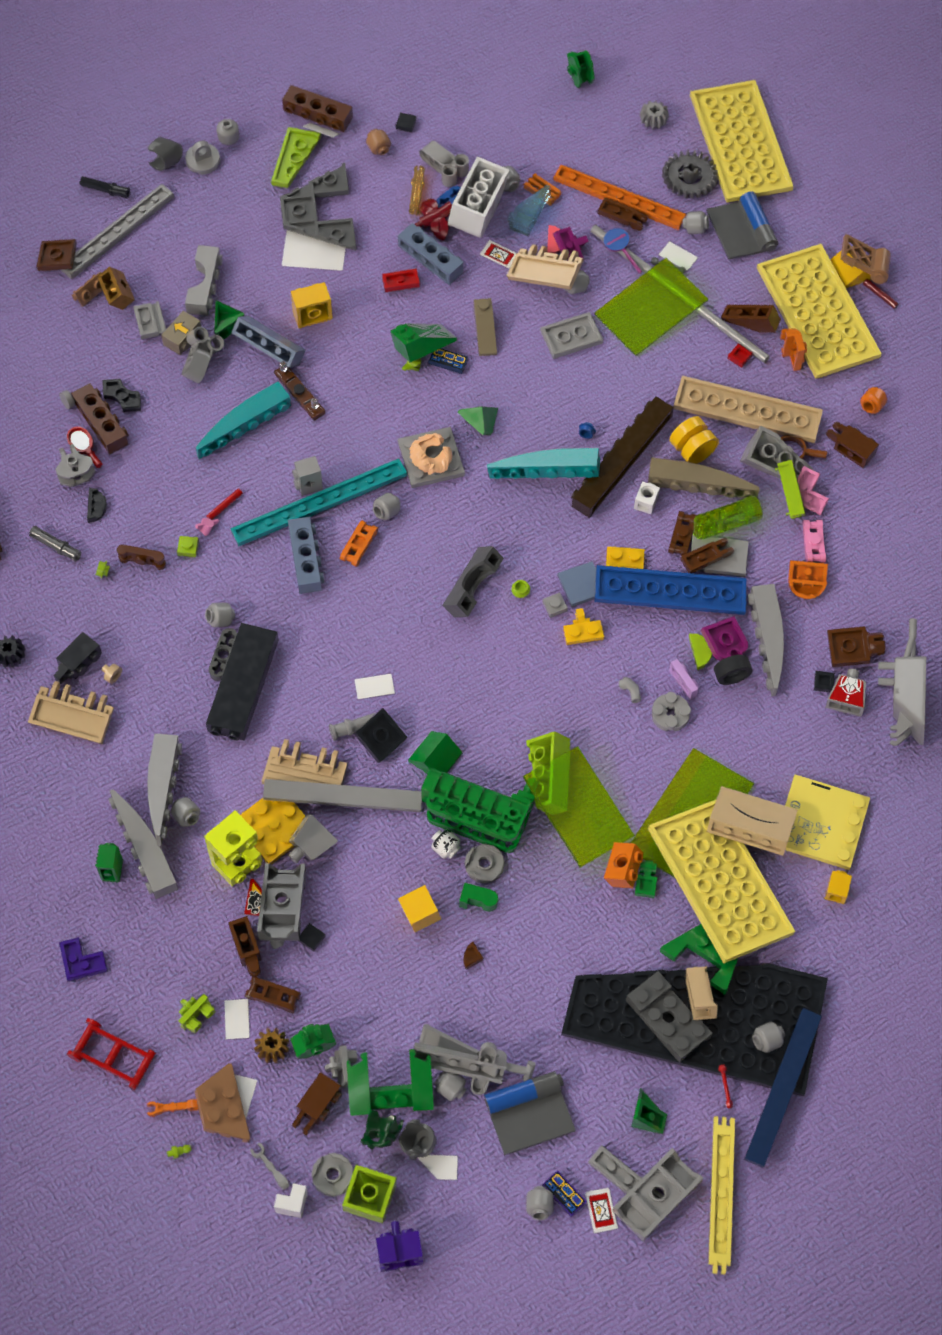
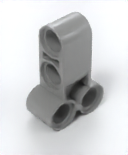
M431 141L419 151L422 160L442 174V184L446 187L455 186L457 176L465 177L469 173V159L466 155L458 154L454 156L436 141Z
M197 327L187 334V342L191 345V349L183 367L182 376L196 383L202 381L212 354L224 347L222 337L219 335L208 337V331L204 327Z

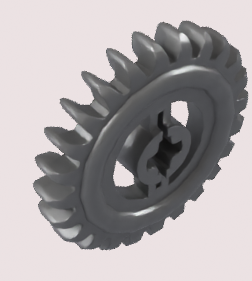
M681 150L679 157L674 153L673 158L670 156L668 161H665L662 169L663 182L667 184L668 189H672V193L678 192L677 196L684 195V198L688 196L694 198L695 195L699 198L701 194L705 196L707 192L712 191V188L716 186L718 181V170H716V165H713V159L708 162V155L703 159V152L696 156V150H694L692 155L687 150L685 156Z

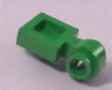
M651 860L641 862L640 873H643V875L638 874L634 896L655 897L657 877L651 875L656 874L657 863H653Z

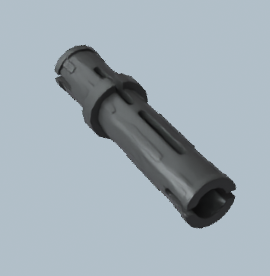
M37 526L31 528L29 532L30 537L57 551V554L64 555L74 562L80 559L82 552L70 546L67 541H61Z

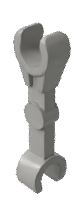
M258 1143L261 1152L256 1154L251 1148L252 1156L256 1159L261 1158L266 1168L273 1173L277 1184L282 1190H285L289 1186L287 1179L279 1171H276L275 1166L264 1155V1146Z

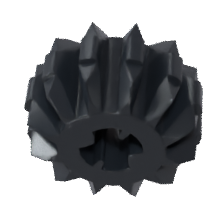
M4 635V640H0V664L6 668L10 664L14 668V663L21 664L20 658H25L24 651L26 649L21 639H15L13 635L8 639Z

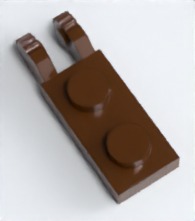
M607 197L604 198L597 210V214L630 226L637 231H641L644 227L642 223L648 220L645 214Z
M723 538L682 555L680 560L688 573H694L722 560V558L730 556L734 553V549L729 547L719 551L720 548L728 544L727 538Z

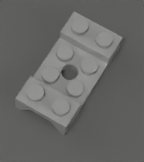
M672 1148L613 1207V1212L644 1241L679 1203L702 1182L703 1177L693 1172ZM655 1188H660L664 1192V1197L656 1199L652 1191Z

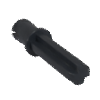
M84 176L79 181V184L83 187L109 193L110 196L115 195L126 199L130 196V188L116 185L114 182L111 184Z

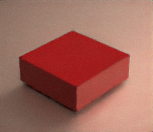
M738 343L728 354L727 359L742 368L752 357L753 353Z

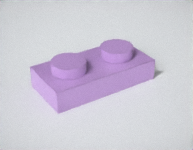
M678 659L672 661L669 671L689 700L697 697L699 688L695 679L690 678L684 664H681Z

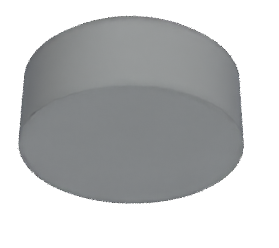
M65 390L59 394L63 405L67 409L75 406L74 398L69 391Z

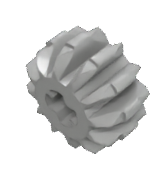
M656 100L654 103L648 101L647 104H643L640 111L641 124H645L646 128L650 126L652 130L654 127L660 129L661 125L665 126L669 117L667 106H663V102L657 103Z

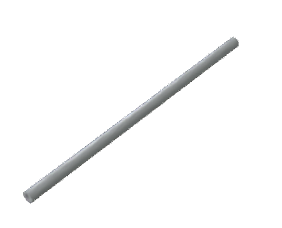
M594 225L591 232L604 242L606 232L597 225ZM625 248L644 273L734 341L751 351L763 363L768 361L770 357L768 354L629 249ZM622 250L617 251L619 254H621L623 257L629 260Z

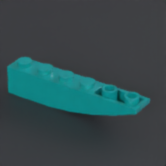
M276 382L239 404L225 415L196 446L197 457L201 459L209 456L216 449L226 446L228 442L240 438L249 430L257 428L259 424L271 420L280 412H285L291 406L289 394L279 382Z
M598 448L542 450L487 464L489 478L599 477L600 454Z

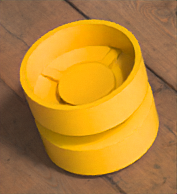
M699 416L691 417L682 422L672 432L669 439L675 449L681 452L684 460L694 464H698L708 458L719 444L718 438L711 430H707V425Z

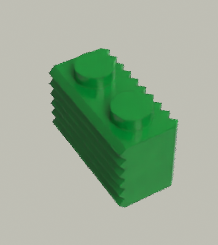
M113 843L100 844L95 865L100 879L106 882H120L123 858L119 847Z

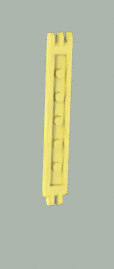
M714 1116L708 1264L713 1265L712 1274H717L718 1265H720L721 1274L726 1275V1266L731 1265L735 1118L730 1117V1126L726 1125L727 1117H722L721 1125H718V1116Z

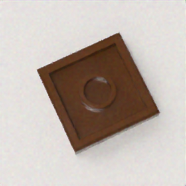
M76 239L42 241L36 266L37 270L72 269L77 246Z

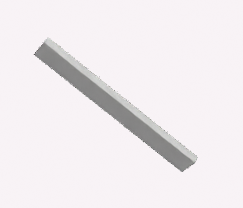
M163 184L158 186L78 250L74 256L72 269H63L61 271L72 280L172 200L174 193Z
M265 779L263 800L421 812V791Z

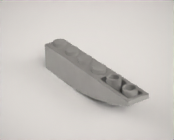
M774 584L752 586L751 592L748 594V604L752 605L751 617L752 621L756 622L755 636L760 641L759 654L764 659L762 668L768 677L766 679L767 690L771 691V696H776L784 652L781 612Z
M155 734L152 745L147 786L149 809L157 846H162L163 838L166 839L167 826L165 824L166 821L170 820V809L168 807L169 804L172 805L173 793L171 791L172 788L176 787V776L174 774L175 771L179 770V760L177 758L182 753V743H179L178 735Z
M110 790L111 798L108 800L112 809H117L119 813L115 816L119 825H124L126 829L123 834L127 843L131 842L133 848L130 850L134 860L139 859L141 865L138 866L141 876H146L148 880L145 885L149 894L153 893L155 898L158 899L178 890L160 846H157L156 839L150 829L128 802L115 790Z

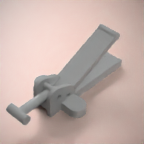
M428 1024L423 1025L419 1043L415 1042L413 1050H416V1058L426 1061L427 1056H431L432 1069L472 1077L471 1091L477 1095L486 1092L489 1081L502 1084L504 1071L523 1074V1081L531 1079L536 1065L534 1061H528L526 1067L507 1063V1054L497 1050L494 1043L486 1042L482 1044L479 1051Z

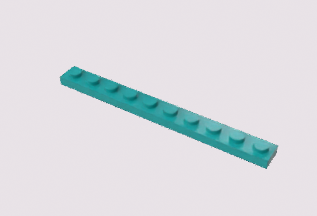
M398 458L231 528V533L237 545L242 546L287 527L288 520L316 515L407 476V472Z

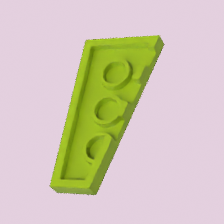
M291 127L287 128L271 179V185L289 188L321 139V133Z

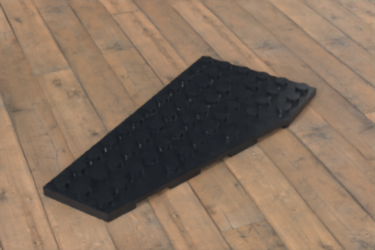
M769 963L736 966L725 995L710 985L713 1001L718 1005L717 1018L702 1019L701 1021L712 1032L711 1038L708 1041L702 1042L679 1063L628 1004L626 997L659 971L672 986V991L692 1012L686 986V970L576 975L561 1035L720 1076L722 1074L718 1070L719 1066L725 1065L727 1068L725 1073L728 1078L772 1088L802 1008L821 1015L828 978ZM707 967L709 982L720 970L718 967ZM666 1013L663 1015V1019L665 1022L671 1023L674 1021V1016ZM773 1022L784 1030L783 1045L780 1048L765 1053L756 1048L752 1036L757 1027ZM817 1031L792 1094L803 1097L805 1095Z

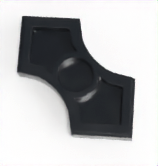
M120 378L102 380L104 399H112L118 402L123 412L141 411L140 392L125 388Z

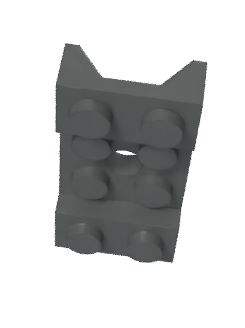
M265 863L257 928L259 940L300 941L301 909L307 874L305 864H300L295 870H278L271 864ZM279 897L287 898L284 902L276 901Z
M657 971L628 994L626 1001L680 1063L702 1042L708 1041L712 1036V1032L701 1020H693L692 1012L672 991V986ZM666 1013L672 1014L674 1021L671 1023L665 1022L663 1015Z

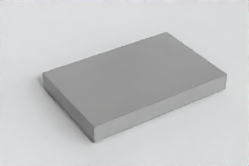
M590 312L540 327V332L553 359L603 343V338Z
M693 535L691 551L723 538ZM727 539L728 544L720 548L719 551L732 547L734 553L698 570V572L745 577L748 541Z

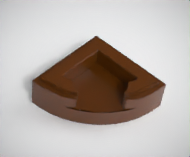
M474 941L467 946L464 952L463 963L466 970L484 959Z

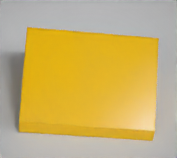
M841 251L830 259L845 288L861 284L866 279L871 280L870 274L855 266L852 267L844 263L840 259Z

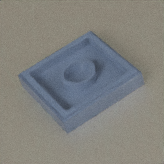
M593 561L558 573L557 576L571 607L595 599L596 568Z

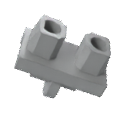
M340 1046L339 1050L334 1052L335 1056L329 1058L330 1064L325 1065V1071L331 1072L332 1078H338V1084L341 1085V1088H346L348 1086L347 1061H350L351 1064L356 1063L357 1051L347 1050L346 1046Z

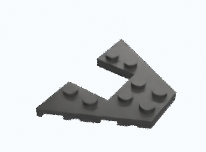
M342 163L341 167L332 172L327 171L323 176L312 179L300 189L297 187L291 193H286L280 197L283 229L356 250L352 218L318 221L315 198L349 195L345 163Z

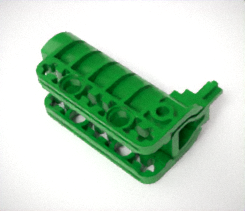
M432 767L422 785L421 800L426 803L428 809L426 816L430 824L445 830L449 829L455 834L476 842L493 845L502 852L512 853L517 849L535 803L534 793L539 782L535 781L534 778H528L523 791L518 790L517 794L513 793L509 797ZM431 813L442 818L436 817L435 819H432ZM448 821H453L455 823H458V825L451 826L448 824ZM468 828L474 829L476 831L469 833ZM485 834L495 837V839L487 840ZM512 841L513 845H510L509 848L505 847V842Z

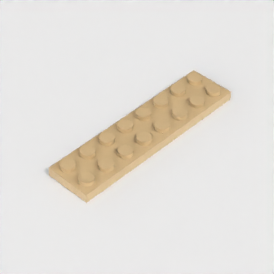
M686 376L681 378L673 406L675 410L753 429L763 426L778 435H790L811 443H815L823 412L822 409Z

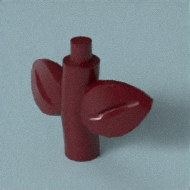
M434 199L423 201L420 206V212L423 216L419 218L420 221L416 222L415 225L425 229L430 227L431 232L438 239L444 241L449 232L446 218L451 212V202L448 201L439 208L438 202Z

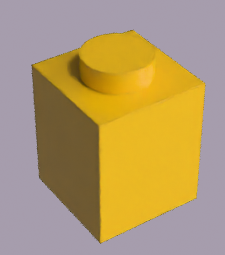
M832 870L824 899L844 904L847 899L852 876L847 875L846 872L841 870Z

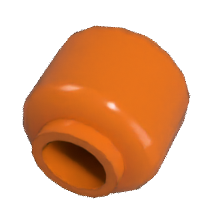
M871 387L861 397V406L866 412L876 414L887 403V395L881 388Z

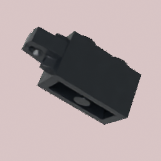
M82 632L56 658L58 671L53 675L55 681L62 684L68 678L76 680L79 676H82L88 667L100 658L102 654L100 645Z

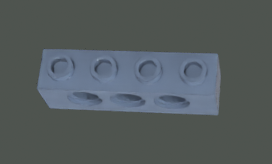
M411 223L398 235V246L448 285L463 273L464 262L462 259L453 255L447 247L440 245L434 237L427 235L421 227Z
M310 517L288 520L299 594L322 591L321 584L324 583L323 572H319L318 568L322 567L320 556H316V551L319 550L318 540L313 538V535L316 534L315 523L311 524Z

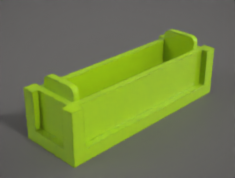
M788 460L777 463L778 468H775V471L780 473L789 510L786 516L790 515L791 519L806 516L793 461Z

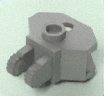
M74 444L70 445L71 454L66 455L63 448L59 449L62 461L55 469L60 484L69 487L86 483L95 474L91 457L79 454V451H76Z

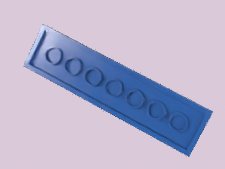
M597 565L594 602L745 615L746 578Z

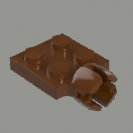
M865 626L827 630L832 667L870 664V657L885 654L886 644L885 640L883 641L885 637L881 632L869 633L866 631Z

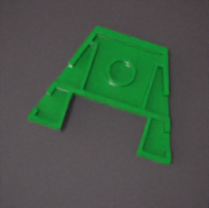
M702 924L660 948V953L674 962L688 948L718 967L720 970L710 980V985L724 995L727 993L739 957L723 963Z

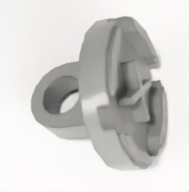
M206 141L195 143L187 151L185 157L187 167L192 172L195 171L199 174L213 172L220 163L219 151Z

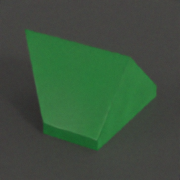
M216 300L214 334L219 335L224 340L232 334L238 317L245 316V314Z
M482 406L460 409L457 413L482 435L491 436L498 408Z
M640 1087L631 1127L663 1134L667 1113L661 1111Z

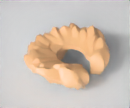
M425 434L419 437L418 440H415L409 448L410 459H412L414 466H417L425 473L428 472L429 475L434 472L444 473L452 461V450L450 447H443V450L435 458H430L426 455L427 448L440 446L444 442L441 434Z

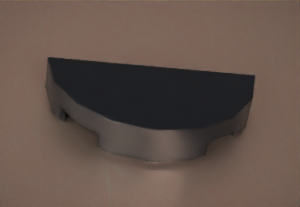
M89 488L88 523L102 518L107 510L106 497L95 488Z

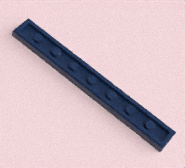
M802 1008L745 1155V1161L762 1168L765 1167L822 1018L821 1015Z

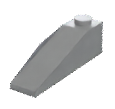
M763 426L757 429L747 444L740 460L757 470L781 479L780 473L775 471V468H778L777 463L788 460L793 461L797 478L803 466L815 471L777 433Z

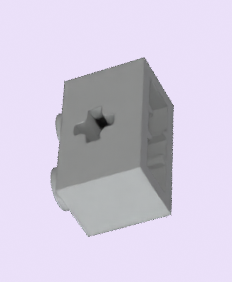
M316 456L294 462L295 470H292L293 482L296 490H300L302 496L323 490L321 470Z

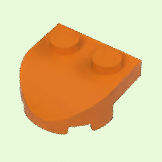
M795 328L782 329L780 339L784 340L783 348H781L782 357L790 356L793 371L801 370L802 363L805 361L804 355L807 353V344L803 342L799 330Z
M790 560L788 586L791 592L802 599L818 597L827 585L828 564Z

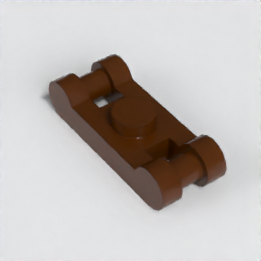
M683 511L678 513L668 553L673 554L675 552L681 554V556L688 552L697 515L684 514L685 512ZM682 521L689 522V526L683 525Z
M123 544L117 547V554L121 563L132 561L139 565L148 564L155 566L158 570H163L166 567L164 554L160 551Z
M251 977L250 988L246 990L244 995L247 999L256 1000L283 1009L289 1013L295 1012V1003L301 996L299 991L257 977ZM258 987L263 988L262 993L257 992ZM284 995L289 997L288 1002L282 1001Z

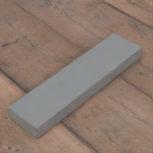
M602 1145L588 1161L593 1168L625 1194L642 1179ZM656 1189L652 1191L656 1199L664 1197Z

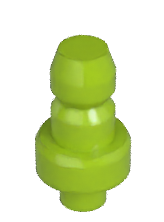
M183 1145V1147L172 1146L171 1150L166 1151L167 1156H173V1159L179 1158V1155L189 1153L191 1147L190 1145Z

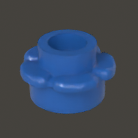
M589 422L579 425V435L585 439L592 438L593 434L596 433L593 424Z

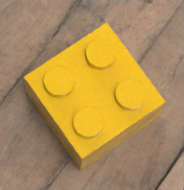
M325 282L290 291L292 311L298 329L333 320L331 298Z

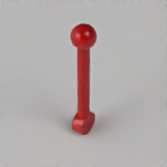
M720 1065L718 1070L722 1074L726 1107L728 1109L733 1108L725 1073L727 1068L725 1065Z

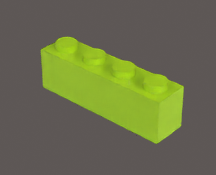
M554 731L526 740L527 747L530 748L528 757L529 761L532 762L533 768L531 770V777L539 782L534 793L536 808L550 815L566 812L570 739Z

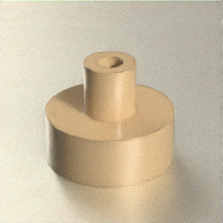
M112 664L110 667L104 665L102 667V671L105 673L104 680L110 684L115 683L122 673V668L116 664Z

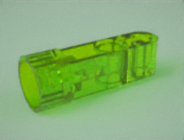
M752 495L737 502L699 514L694 518L693 535L698 539H706L759 521L763 517L760 502Z

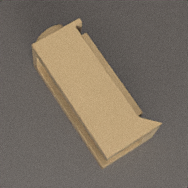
M707 966L686 968V986L693 1020L717 1018L718 1005L713 1001Z

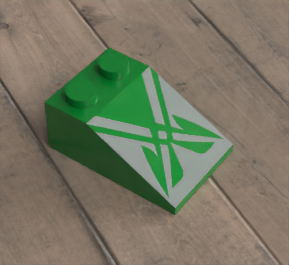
M442 324L398 325L390 331L395 349L410 363L457 341V338Z

